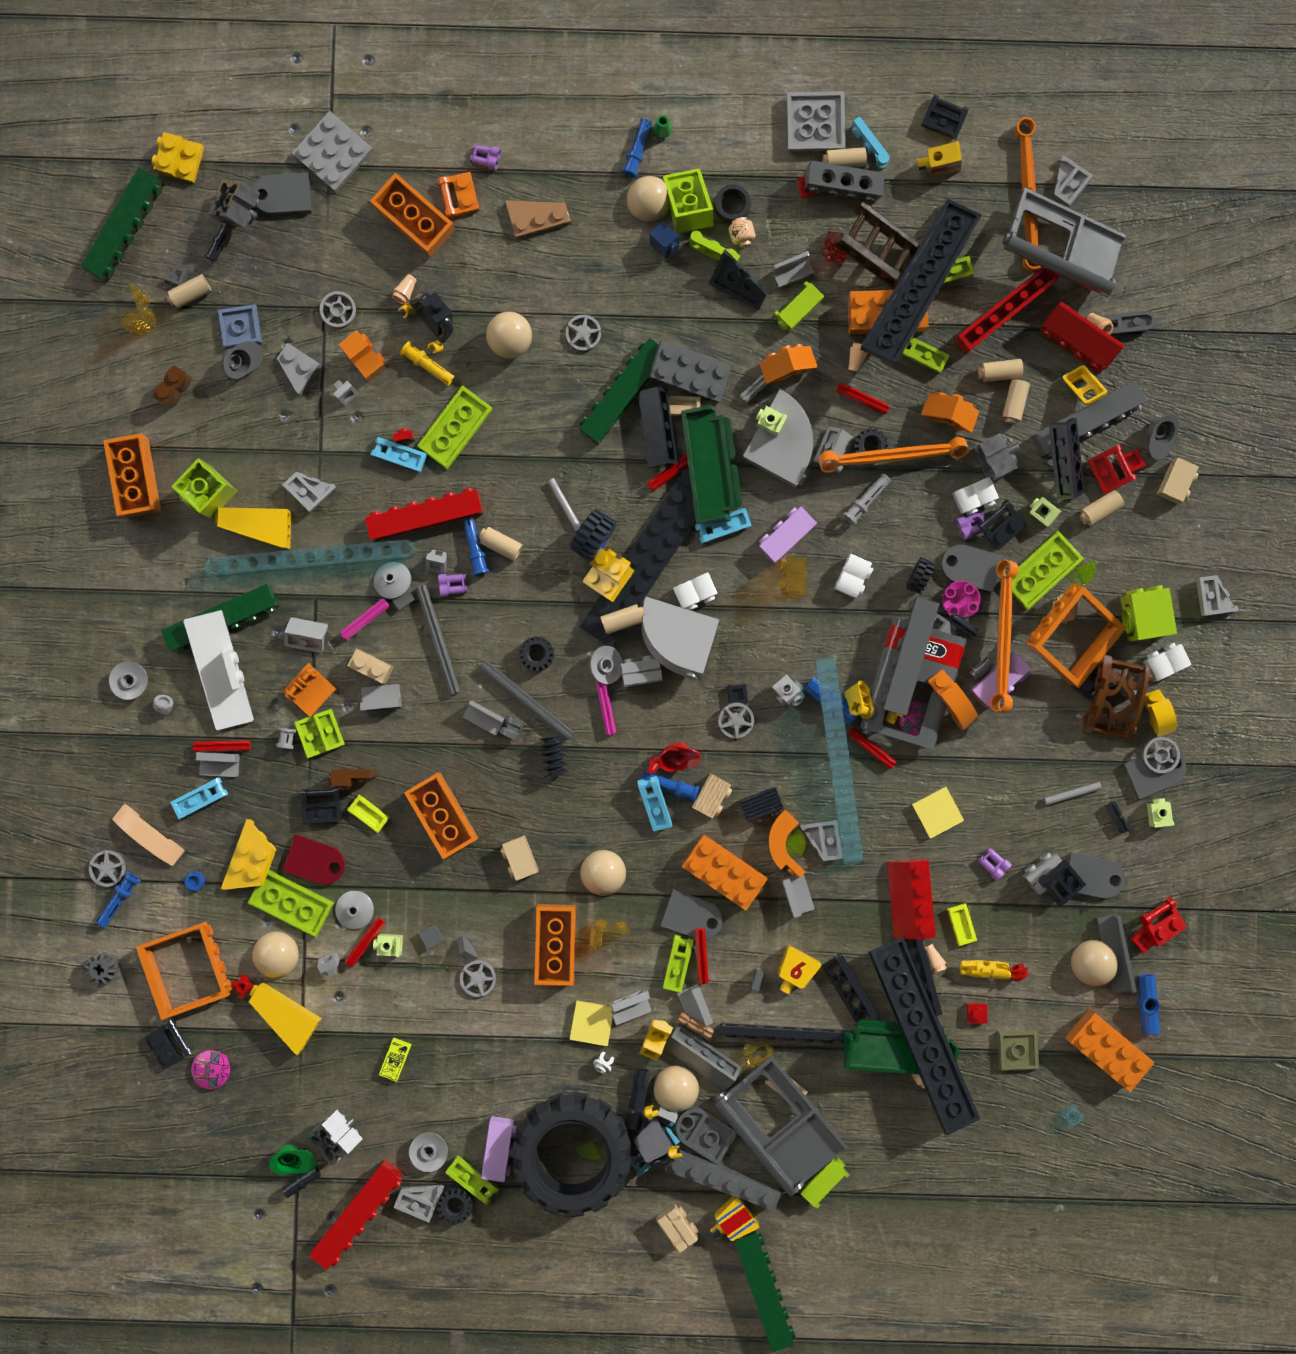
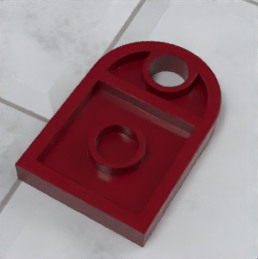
M295 834L283 871L320 884H331L340 879L344 874L346 861L342 852L336 847ZM334 862L340 866L338 873H333L330 870V865Z

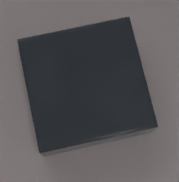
M746 684L727 686L729 704L748 703Z

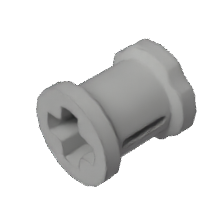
M279 727V743H276V747L293 749L292 741L296 730Z

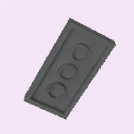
M661 340L649 378L719 403L722 400L731 365Z

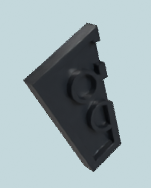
M725 249L709 284L760 310L768 291Z

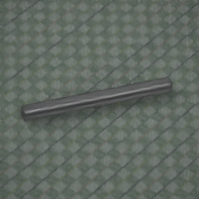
M418 586L416 590L450 695L460 692L427 586Z
M488 661L481 666L480 670L539 719L565 740L570 739L573 731Z

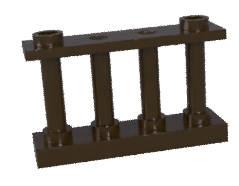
M862 202L852 210L858 215V218L849 234L845 233L837 238L834 246L894 289L902 277L900 271L909 254H915L920 245L914 238L907 236L875 212L870 205ZM864 221L873 226V229L862 246L855 240V237ZM879 232L888 237V240L877 257L870 249ZM894 243H896L903 251L892 268L885 260Z

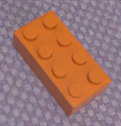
M396 173L370 200L373 208L430 258L455 231L454 224Z
M894 290L850 291L848 295L849 335L868 334ZM928 311L915 333H924L928 329Z
M140 433L103 440L116 515L125 519L161 512L148 437Z
M441 772L404 792L442 859L447 858L479 838Z
M702 834L682 864V868L744 910L748 909L768 879L765 875L705 834Z
M537 905L534 985H574L576 905Z
M1090 1009L1085 1012L1065 1037L1068 1042L1129 1092L1135 1088L1155 1063Z

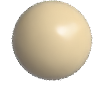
M644 176L637 179L630 186L627 193V206L634 217L644 222H654L662 219L669 212V197L663 180L655 176Z
M502 312L493 317L489 322L486 330V340L490 349L496 355L508 359L516 358L524 354L529 348L532 341V330L530 324L522 315L515 312Z
M598 850L585 858L581 866L580 876L583 885L588 891L595 895L608 896L617 892L624 884L626 867L623 860L616 853L608 850Z
M269 932L263 935L255 943L252 952V959L256 969L261 974L271 978H279L289 974L295 968L299 957L295 941L289 935L282 932Z
M1088 940L1078 945L1071 957L1072 971L1082 983L1089 986H1102L1109 983L1115 977L1118 971V957L1108 944L1100 940Z
M669 1066L663 1069L655 1078L653 1093L658 1104L667 1109V1111L682 1112L689 1109L696 1102L699 1094V1083L694 1073L683 1066Z

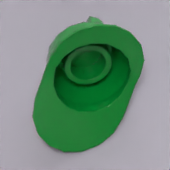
M286 1144L281 1146L276 1154L272 1156L269 1167L271 1171L279 1175L307 1173L316 1167L317 1160L311 1152L301 1150L296 1145Z

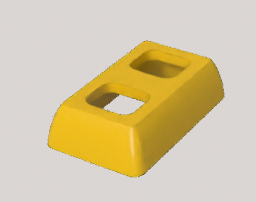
M1085 365L1063 375L1064 382L1086 407L1103 399L1107 394L1105 387ZM1083 379L1087 384L1077 389L1073 383ZM1090 391L1096 393V396L1089 400L1083 397V395Z

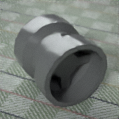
M507 715L505 726L501 727L499 733L517 740L519 736L518 731L523 727L524 722Z

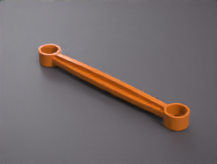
M1024 117L1018 121L1014 128V133L1020 139L1022 191L1024 188L1036 192L1031 136L1035 132L1036 124L1029 117ZM1021 123L1028 124L1031 128V133L1023 134L1019 130V125ZM1023 212L1026 241L1038 247L1037 217ZM1023 258L1022 260L1023 267L1027 271L1034 272L1041 267L1039 265L1032 267L1026 259Z
M956 437L950 440L948 444L883 449L837 455L834 451H826L819 455L818 462L823 472L830 473L839 466L902 461L948 454L954 459H959L968 454L969 448L964 438Z
M1004 559L996 567V574L1001 578L997 644V693L992 696L990 701L991 709L999 713H1008L1013 706L1012 697L1007 692L1011 646L1012 580L1018 574L1017 563ZM1009 565V571L1005 575V569ZM1003 698L1004 703L1000 709V700Z

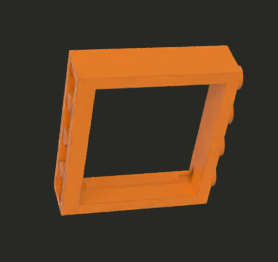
M1072 583L1065 590L1059 601L1055 602L1047 616L1041 620L1040 625L1031 633L1025 644L1068 684L1079 688L1126 627L1084 586ZM1080 597H1082L1108 624L1069 672L1043 647V644Z
M207 921L136 947L161 1020L232 994L231 982L225 975V964L223 961H220L218 955L220 953L219 947L213 941V930L207 924ZM200 930L221 991L172 1009L151 947Z

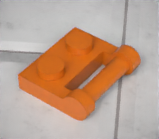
M470 172L437 179L438 186L442 190L447 218L480 211ZM454 184L459 204L458 208H453L448 185Z

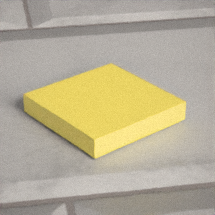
M943 787L911 804L930 839L964 821L947 787Z
M577 1000L570 1040L608 1046L613 1018L610 1007Z

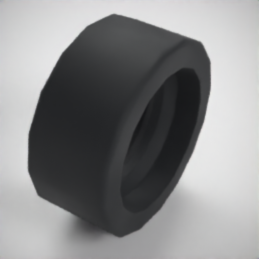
M736 184L722 187L715 198V212L718 218L728 224H732V221L737 218L747 217L751 207V198L748 191ZM728 194L739 195L744 202L743 210L736 215L725 213L721 206L722 199Z

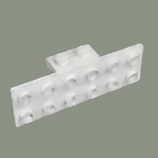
M220 610L185 619V628L215 729L220 730L252 722L254 718L243 684L244 675L239 670L238 655L233 650L223 612Z

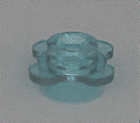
M1071 1104L1070 1108L1061 1111V1117L1065 1118L1069 1127H1074L1084 1119V1115L1078 1111L1076 1104Z

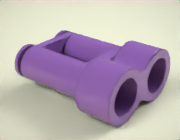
M474 144V153L470 157V163L487 166L491 170H497L501 148L494 146L489 148ZM477 154H485L487 158L478 157Z
M982 511L956 519V525L964 540L981 532L977 525L972 527L970 523L977 520L984 522Z
M438 574L440 597H448L449 594L467 593L466 585L464 586V581H466L465 574L448 576L446 574ZM462 582V586L450 587V583Z
M989 848L985 852L987 854L984 857L982 856L977 862L991 873V877L995 881H998L1012 864ZM988 856L997 863L995 867L986 859Z

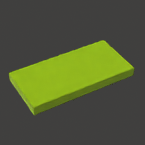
M462 385L418 443L417 447L448 470L493 411V408Z
M1059 531L1055 532L1018 566V574L1012 580L1013 597L1025 610L1030 609L1084 558Z
M269 870L264 885L255 887L248 904L316 938L334 902Z

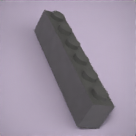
M1134 381L1058 422H1066L1071 418H1077L1078 434L1083 440L1092 435V430L1098 428L1100 431L1109 426V421L1114 419L1117 422L1126 417V412L1131 410L1134 413L1143 408L1142 404L1147 399L1138 382ZM1049 427L1031 436L1041 457L1046 454L1048 457L1052 456Z
M919 597L914 598V601H910L908 606V612H910L909 619L904 620L902 630L905 632L903 638H899L897 643V649H899L898 656H894L891 667L894 669L892 675H888L885 686H888L887 693H883L880 704L883 705V710L903 716L907 715L939 603Z
M680 1149L682 1157L677 1158L670 1167H665L667 1172L775 1211L781 1195L780 1187L721 1164L717 1165L710 1160Z

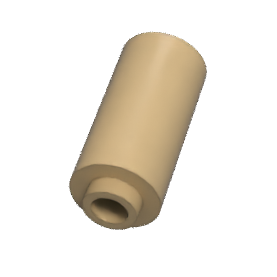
M866 148L828 150L826 155H823V163L852 168L866 167Z
M201 274L169 290V295L166 297L172 307L176 306L178 309L212 290L204 275Z
M1013 359L982 363L981 367L978 368V377L983 382L1022 378V360Z
M1011 380L1002 416L1005 419V423L1016 425L1017 422H1021L1030 383L1022 380Z
M1113 490L1083 508L1080 519L1085 525L1092 526L1122 508L1124 501L1121 495L1116 490Z
M491 527L483 528L479 535L480 544L512 561L517 559L523 547V544Z
M636 604L601 616V620L608 635L642 623V617L645 614L643 608H638Z

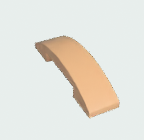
M124 804L113 817V821L145 849L171 866H174L185 850L171 839H167L141 819L137 812Z

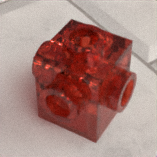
M828 231L819 251L825 256L827 262L835 264V262L844 263L847 255L834 246L836 239L842 236L843 233Z

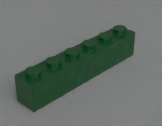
M138 167L82 262L81 267L105 282L114 275L117 263L124 258L127 246L132 244L137 229H140L144 223V217L152 210L154 200L163 191L164 184L159 178Z
M649 338L647 342L644 340L639 345L637 355L635 357L632 355L626 363L627 368L624 371H619L614 378L616 382L613 386L609 385L605 389L603 399L600 402L596 401L591 408L593 412L590 416H585L580 422V432L597 445L602 442L638 395V392L649 381V375L659 345L653 339Z
M265 584L192 617L221 610L227 629L234 630L241 627L240 623L245 621L250 623L257 620L258 615L263 613L268 615L275 612V608L280 605L272 586ZM184 620L161 630L169 651L179 654L188 650L190 641Z
M756 1230L736 1239L735 1243L773 1353L794 1346L793 1338L796 1335L793 1326H788L787 1319H790L786 1307L782 1308L780 1301L783 1300L780 1288L776 1289L774 1282H777L774 1270L770 1271L768 1264L771 1261L768 1252L763 1251L762 1245H765L762 1234H758Z

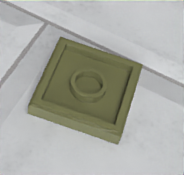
M1036 1029L998 1031L1000 1071L1039 1069L1038 1031Z

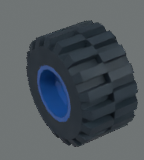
M598 509L593 510L573 537L570 549L590 562L610 538L616 527V521Z

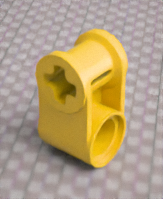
M859 681L847 689L844 694L850 713L854 716L860 715L863 719L868 720L873 717L875 707L869 687L865 682Z

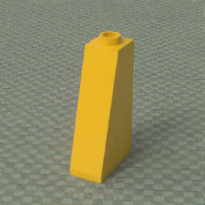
M218 507V512L215 513L217 527L290 550L291 511L288 509Z
M264 982L259 986L255 985L249 994L252 996L249 1003L288 1047L298 1055L305 1047L322 1018Z

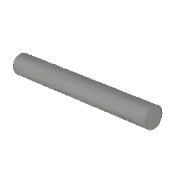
M550 479L548 481L550 488L575 531H578L581 524L555 479Z
M1100 782L1044 798V802L1047 806L1100 790L1102 786Z

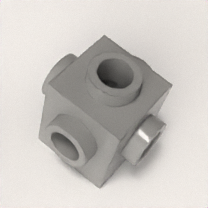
M787 674L772 687L778 695L776 699L783 706L786 704L790 709L799 705L805 697L802 692L803 686L797 680L793 682Z

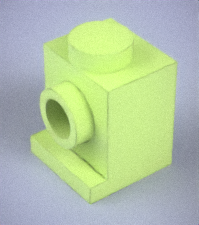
M766 406L765 410L760 409L756 420L759 421L757 426L778 436L787 415H783ZM768 416L774 417V421H773V422H769V421L767 420V417H768Z
M1044 497L1040 500L1037 498L1030 506L1032 508L1030 513L1047 527L1062 512ZM1043 507L1048 508L1047 514L1041 512Z
M1160 798L1153 799V803H1147L1150 827L1174 825L1170 802ZM1163 809V816H1160L1159 812Z
M379 934L378 939H374L373 950H377V955L400 957L402 955L403 935ZM384 943H389L390 948L385 949Z

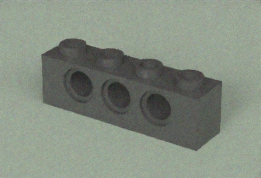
M810 161L806 166L804 189L809 190L811 193L824 192L828 193L829 196L836 197L842 195L846 196L847 199L855 200L860 198L865 199V202L873 203L883 196L885 173ZM822 177H827L829 183H825L822 180ZM841 180H845L848 186H843ZM859 183H863L866 189H862Z

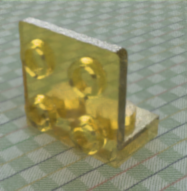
M133 283L128 284L138 313H129L125 315V318L120 319L122 326L134 336L155 329L154 322L156 317L153 311L149 310L148 304L150 301L147 294L143 293L140 287L137 288Z
M785 554L779 562V572H783V578L779 579V591H782V595L805 596L806 557H790V554Z
M596 919V922H592L589 950L597 951V946H601L603 932L630 934V925H627V922L615 921V924H610L608 920Z

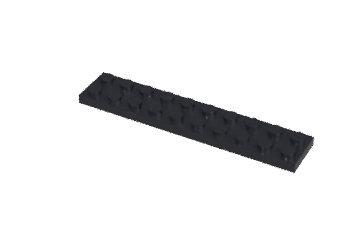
M947 199L865 338L860 350L893 366L897 365L979 223L982 214Z
M684 469L625 559L631 563L629 566L634 570V573L613 602L600 595L580 625V628L607 646L613 647L624 629L607 635L601 616L636 604L639 608L696 522L688 469Z
M904 936L868 951L944 1135H950L980 1120Z

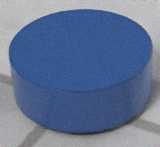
M194 871L187 874L184 884L188 890L198 891L205 885V877L202 873Z

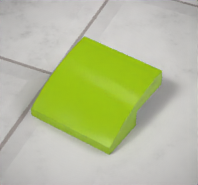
M332 709L294 722L307 759L345 745Z

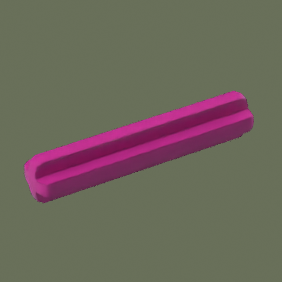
M381 599L340 632L341 636L345 640L350 639L389 608V603L385 599Z
M596 681L606 735H613L616 733L607 684Z

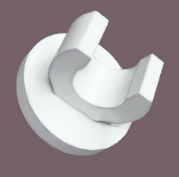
M602 1052L598 1059H595L593 1062L595 1069L603 1074L611 1071L610 1065L614 1061L613 1057L609 1059V1062L604 1061L603 1056L605 1052Z

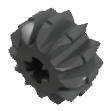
M97 952L94 954V957L87 959L89 964H86L84 968L89 970L85 973L86 976H91L89 982L96 980V985H101L102 982L106 985L110 980L116 978L114 973L119 972V969L114 967L118 964V961H112L114 955L107 956V952H103L100 955Z

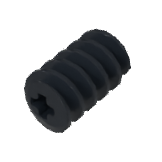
M559 737L540 739L546 741V743L541 745V748L547 749L542 755L548 757L543 760V763L548 764L543 770L549 772L544 777L559 776L567 773L568 769L562 768L567 762L561 760L566 757V754L560 753V751L565 749V746L560 745V743L565 740Z

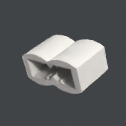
M990 477L952 493L960 513L966 512L967 516L977 512V507L984 505L987 508L996 504L994 500L999 498Z
M849 554L834 590L854 599L857 596H861L865 589L863 582L865 578L869 579L873 568H871L872 563Z
M705 573L673 588L681 608H686L687 610L698 607L696 603L704 600V603L714 600V595L717 594L709 573Z
M1175 643L1164 646L1165 650L1160 653L1154 651L1146 655L1147 659L1143 660L1145 665L1150 666L1149 673L1152 674V681H1159L1191 665L1182 644L1175 645Z

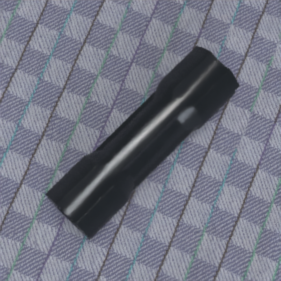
M635 1068L629 1109L625 1125L629 1129L639 1130L642 1124L647 1088L649 1087L651 1071L648 1069Z

